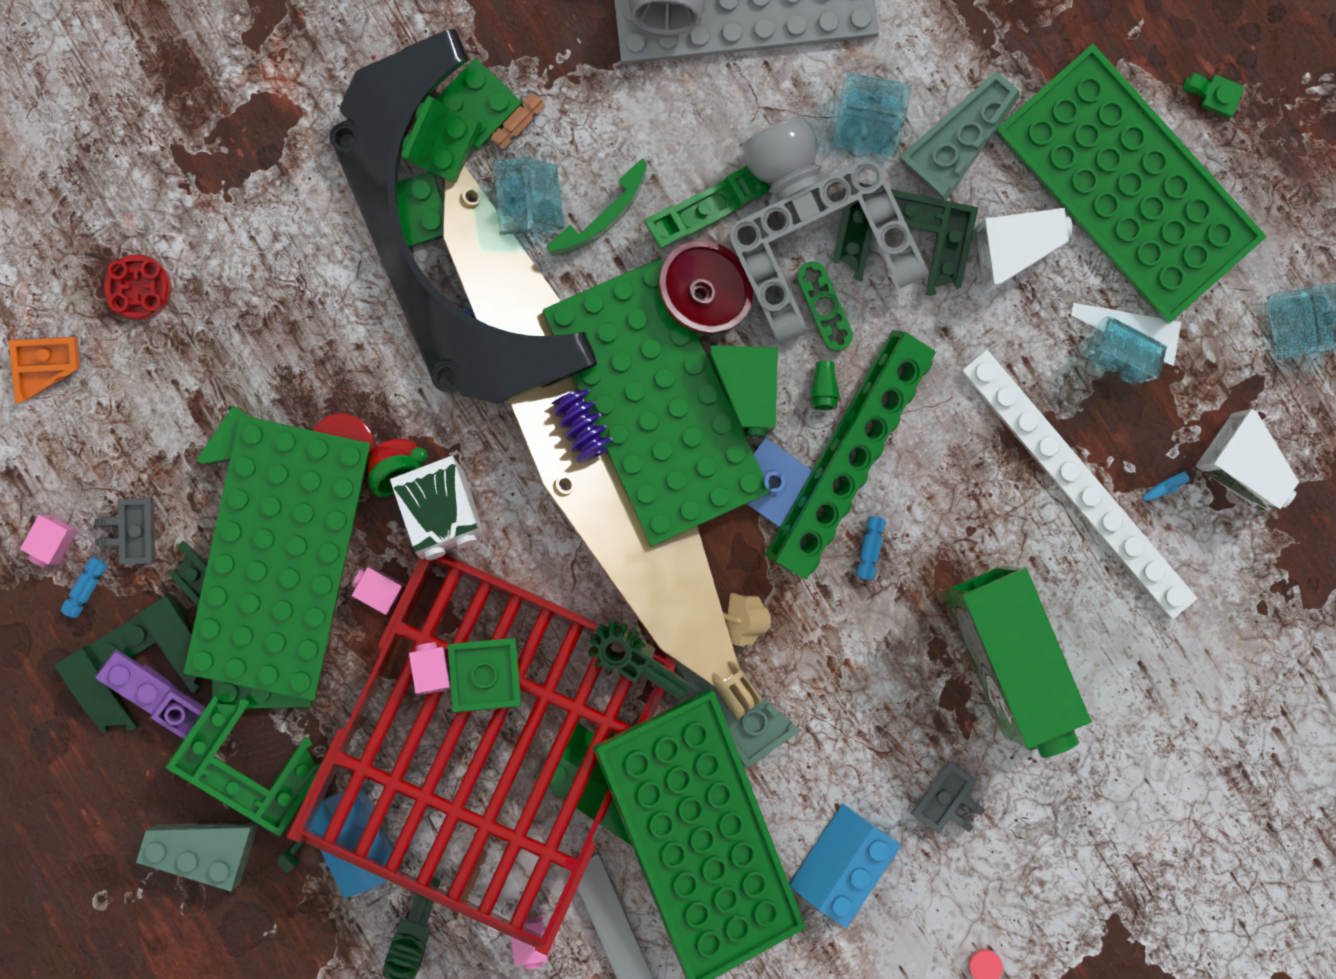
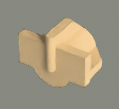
M730 593L728 612H723V615L727 621L726 625L732 644L737 646L752 645L761 634L769 630L771 624L770 613L764 607L759 597Z

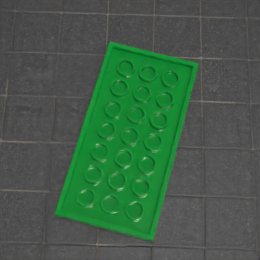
M1094 44L1090 45L995 131L997 136L1059 205L1065 208L1068 215L1166 324L1171 323L1267 237Z
M661 258L542 309V313L553 336L586 332L599 364L572 376L578 390H590V393L584 398V402L595 401L596 403L589 412L590 414L600 413L601 417L595 422V425H606L607 427L600 436L601 438H612V441L606 446V449L609 450L607 453L651 547L771 493L770 489L765 487V478L742 429H740L734 412L696 332L676 322L667 312L660 299L658 275L663 264Z
M240 415L183 674L311 701L316 700L372 443Z
M713 690L704 691L592 747L685 979H714L806 928Z

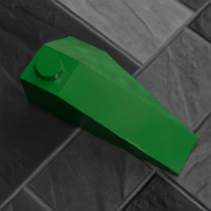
M579 722L573 731L548 787L563 800H565L594 736L591 731ZM598 760L576 807L593 820L608 790V785ZM543 765L541 766V768H540V769L538 770V772L536 773V775H535V777H534L535 779L538 778V776H539V774H540V772H541V769H542ZM612 799L603 821L599 824L631 845L615 802Z

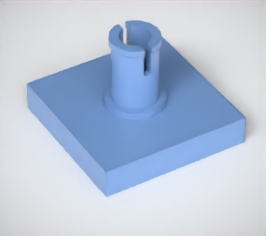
M765 438L753 455L765 478V487L770 489L771 493L746 505L780 528L812 470Z

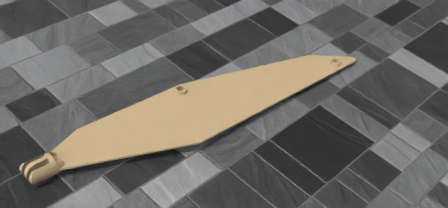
M464 165L457 183L444 178L443 240L475 319L509 332L525 335L553 336L542 313V309L560 302V299ZM466 197H471L474 202L468 201ZM572 376L544 388L537 387L509 399L543 486L661 651L712 685L733 716L739 720L745 713L752 710L754 705L762 702L763 699L738 665L698 527L651 547L608 453L606 452L595 459L581 464L577 463L576 458L582 452H572L570 447L576 440H566L565 434L571 428H561L559 423L565 416L557 417L554 413V410L560 404L551 405L554 400L578 390ZM559 482H563L567 486V491L560 488Z

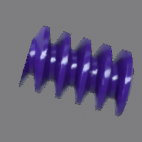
M589 389L570 392L551 403V405L560 404L554 410L555 416H565L559 423L561 428H571L565 434L566 440H576L570 447L572 452H582L576 458L578 464L590 461L608 452L609 450L606 449V446L612 441L611 437L601 438L600 436L607 428L606 425H595L601 414H590L589 412L596 405L595 401L584 402V398L590 393Z

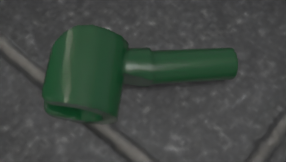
M295 841L278 858V865L285 873H288L300 863L294 854L301 848L304 842L299 843Z

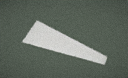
M1073 303L1071 316L1174 366L1181 322L1173 320L1171 323L1166 324L1162 318Z

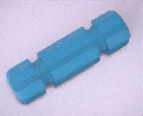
M876 516L868 518L866 526L868 534L864 536L860 555L862 562L858 564L857 577L873 580L877 567H874L875 562L878 563L883 539L880 536L881 532H884L886 525L884 518Z
M91 557L84 567L86 571L84 573L81 572L68 594L70 599H66L60 608L64 615L70 618H77L84 608L82 603L88 601L99 582L98 576H102L107 568L105 562L95 557Z

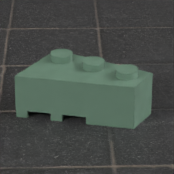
M248 822L155 825L145 831L136 863L231 892L241 883L259 824Z

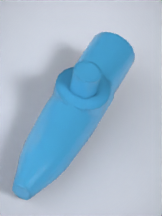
M1184 471L1159 483L1143 496V500L1149 501L1166 494H1175L1178 487L1190 481L1188 474Z

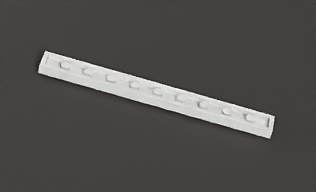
M985 350L961 370L966 379L1169 619L1177 617L1198 599L988 350Z

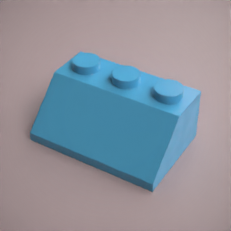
M363 785L337 839V842L354 850L374 810ZM346 788L323 799L310 826V830L321 835L325 834ZM381 825L368 856L386 864L393 846ZM320 850L344 899L370 890L388 881ZM402 864L400 865V867H399V869H398V870H400V871L403 870Z
M842 803L789 885L815 908L847 929L901 847V844L896 838Z

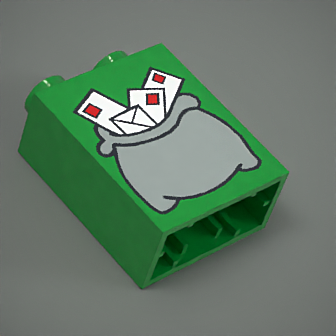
M1000 566L943 590L944 597L1002 734L1028 750L1038 749L1041 758L1055 756L1077 746L1080 742L1075 729L1092 723L1027 568Z

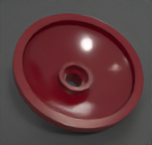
M691 241L682 244L667 256L659 271L658 291L665 309L676 322L693 332L710 335L724 333L736 327L750 310L753 300L751 283L739 257L720 244L710 241ZM695 292L700 293L703 299H698L695 296Z

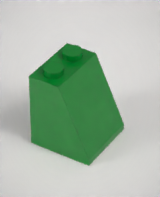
M711 345L709 359L740 429L747 431L746 436L766 437L768 431H773L776 428L778 347Z

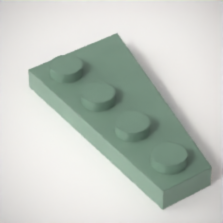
M996 71L900 156L901 162L945 202L1019 99V90Z
M679 662L677 663V668L686 681L690 683L696 695L709 689L715 692L740 759L747 768L801 731L762 696V702L754 705L752 710L737 720L712 685Z

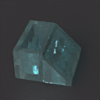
M847 73L843 82L832 145L896 157L906 119L912 85Z
M526 157L493 160L492 173L500 235L565 228L557 165Z
M1336 283L1267 296L1277 360L1336 351Z
M1107 316L1101 319L1084 354L1091 357L1090 362L1095 366L1108 370L1110 367L1120 372L1119 377L1122 380L1137 385L1138 382L1144 383L1159 377L1167 345L1111 316Z

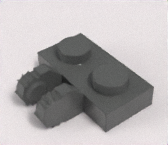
M154 498L118 499V518L95 519V526L111 527L118 525V538L100 537L95 539V546H119V564L155 563Z
M948 760L911 814L938 834L949 819L970 832L974 826L971 825L969 820L956 814L955 811L963 802L975 814L982 816L985 812L983 807L966 796L977 780Z

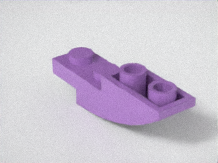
M117 649L114 650L95 677L106 686L150 713L153 720L181 738L185 737L205 708L146 664L140 665Z

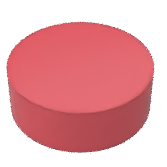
M979 949L969 959L968 967L974 979L1000 978L1003 964L994 951Z

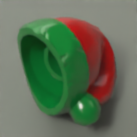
M403 438L391 439L379 444L372 450L367 464L368 482L372 493L378 497L395 495L390 479L421 468V465L427 461V451L424 448L418 447L415 442Z

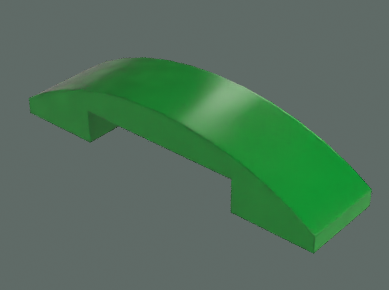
M642 158L618 180L619 187L624 193L580 234L569 225L546 246L548 252L552 256L570 253L587 246L608 232L625 215L635 201L646 176L647 162Z
M745 166L728 175L716 185L674 207L671 205L644 219L643 222L659 249H663L700 232L766 194L769 188L765 182L756 178Z

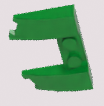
M213 696L182 739L165 767L280 837L308 794L322 762L317 765L315 764L306 749L313 744L309 738L304 736L268 789L214 757L250 702L246 699H239L238 705L218 704V697Z

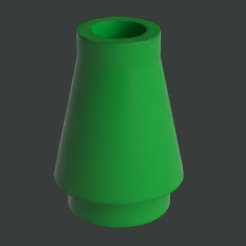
M818 361L815 363V373L808 398L811 401V408L815 410L837 409L838 402L841 400L835 373V363L832 361Z

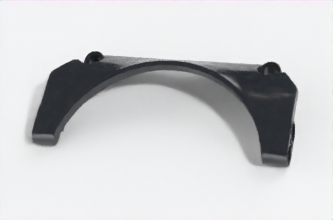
M450 29L414 43L400 52L357 70L340 105V111L347 120L333 126L329 139L423 357L433 385L445 394H454L460 391L464 397L500 404L537 387L544 388L596 366L599 362L586 332L555 336L525 335L499 329L471 317L454 306L431 284L418 266L408 246L402 229L397 197L398 168L403 141L415 119L419 105L425 102L427 96H430L451 73L470 61L457 30ZM353 134V143L348 147H341L339 143L342 136ZM447 370L454 371L456 375L454 384L449 387H443L440 383L441 374Z

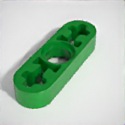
M807 262L800 267L797 273L798 286L825 347L834 352L843 351L850 345L853 338L850 325L825 268L818 262ZM807 269H811L813 273L819 272L820 276L816 280L819 290L826 286L827 291L819 292L813 298H810L809 293L814 292L815 289L810 281L805 282L803 280L807 275ZM828 298L832 301L834 310L830 315L822 316L816 311L815 304L818 299ZM837 315L839 316L840 321H835L834 324L838 332L844 331L846 334L842 339V345H838L836 341L831 342L829 340V337L833 334L831 326L829 324L823 328L821 322H828Z

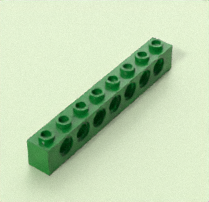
M891 331L765 552V557L806 580L817 569L820 563V556L825 547L833 541L842 517L849 513L852 507V500L858 489L862 488L866 483L868 471L874 461L882 455L884 443L890 433L898 427L901 413L905 406L915 397L916 387L922 376L926 375L931 369L932 359L936 351L907 332ZM903 364L904 372L901 377H898V368ZM887 392L888 400L886 404L882 406L881 398L883 394ZM871 420L872 428L870 432L866 434L865 426L867 422ZM855 448V459L849 462V454ZM839 477V487L833 491V482ZM823 505L824 513L817 519L816 512ZM807 534V543L800 547L801 538Z

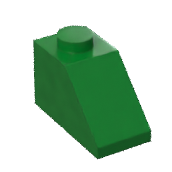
M233 406L196 461L204 465L229 462L240 415L253 416L241 408Z

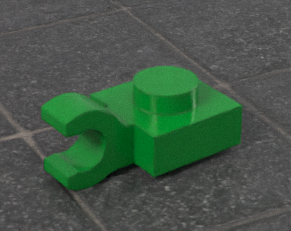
M1192 73L1191 77L1186 78L1182 90L1202 97L1199 107L1229 119L1235 113L1245 86L1216 74L1208 81L1205 77Z

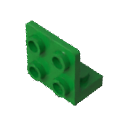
M427 96L425 102H422L416 111V123L412 132L408 133L403 141L401 157L422 169L457 183L482 123L450 109L431 96Z

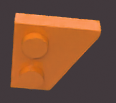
M78 336L9 340L15 403L28 400L81 369Z

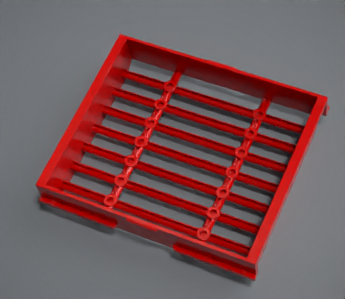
M446 554L434 560L419 558L379 642L378 648L381 654L346 727L338 729L287 837L299 843L305 842L535 947V951L547 956L596 847L592 841L598 824L603 821L613 799L609 787L578 857L574 858L557 849L596 765L597 758L592 747L607 740L610 731L619 734L633 727L616 719L632 681L625 676H620L604 713L587 706V700L603 667L595 668L594 663L597 657H592L574 699L556 692L557 685L582 631L590 635L597 634L596 628L599 623ZM434 565H438L449 570L422 629L419 630L408 625L407 622ZM461 576L479 584L452 644L468 641L491 590L508 597L509 600L490 640L506 638L521 604L540 612L518 658L520 690L537 697L483 816L465 808V805L510 708L494 710L452 802L434 794L472 711L457 712L422 787L420 788L403 780L444 691L427 695L391 774L372 765L413 679L409 656L360 760L345 754L401 636L415 642L411 652L417 651V645L436 643L437 648L443 647L446 652L449 670L448 644L450 643L433 635ZM553 617L570 625L545 682L541 685L525 678V675ZM614 642L609 644L610 648L612 645H615L625 650L620 643ZM655 649L652 659L674 672L678 662L666 653ZM655 684L637 724L654 717L665 692ZM549 704H552L568 712L513 830L497 823L496 819ZM581 717L598 725L544 844L526 835ZM341 766L354 773L325 834L321 835L309 828L338 767ZM367 778L384 786V789L354 850L337 842V839ZM398 792L415 800L385 864L368 856V853ZM429 806L446 814L416 878L398 869ZM458 821H462L477 828L454 881L447 892L431 885L430 882ZM489 835L508 842L482 902L480 906H477L462 899L461 896ZM520 849L539 856L510 921L492 911ZM551 863H554L571 871L546 929L543 935L523 927L548 869Z

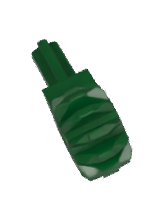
M614 618L609 620L608 627L603 624L597 626V634H591L589 642L593 646L588 651L589 656L597 657L594 663L595 668L605 665L607 667L605 670L607 676L611 675L613 669H616L621 677L625 676L634 683L642 675L678 700H682L687 695L691 687L690 683L652 659L655 648L646 643L644 638L637 637L640 632L639 627L629 630L627 628L629 625L627 619L623 620L621 626H618ZM614 642L620 643L625 648V651L615 652L610 648L609 644Z
M432 877L430 882L431 885L438 888L441 883L436 877ZM416 893L408 919L400 920L396 934L389 947L382 971L385 978L415 979L431 928L426 927L434 901Z

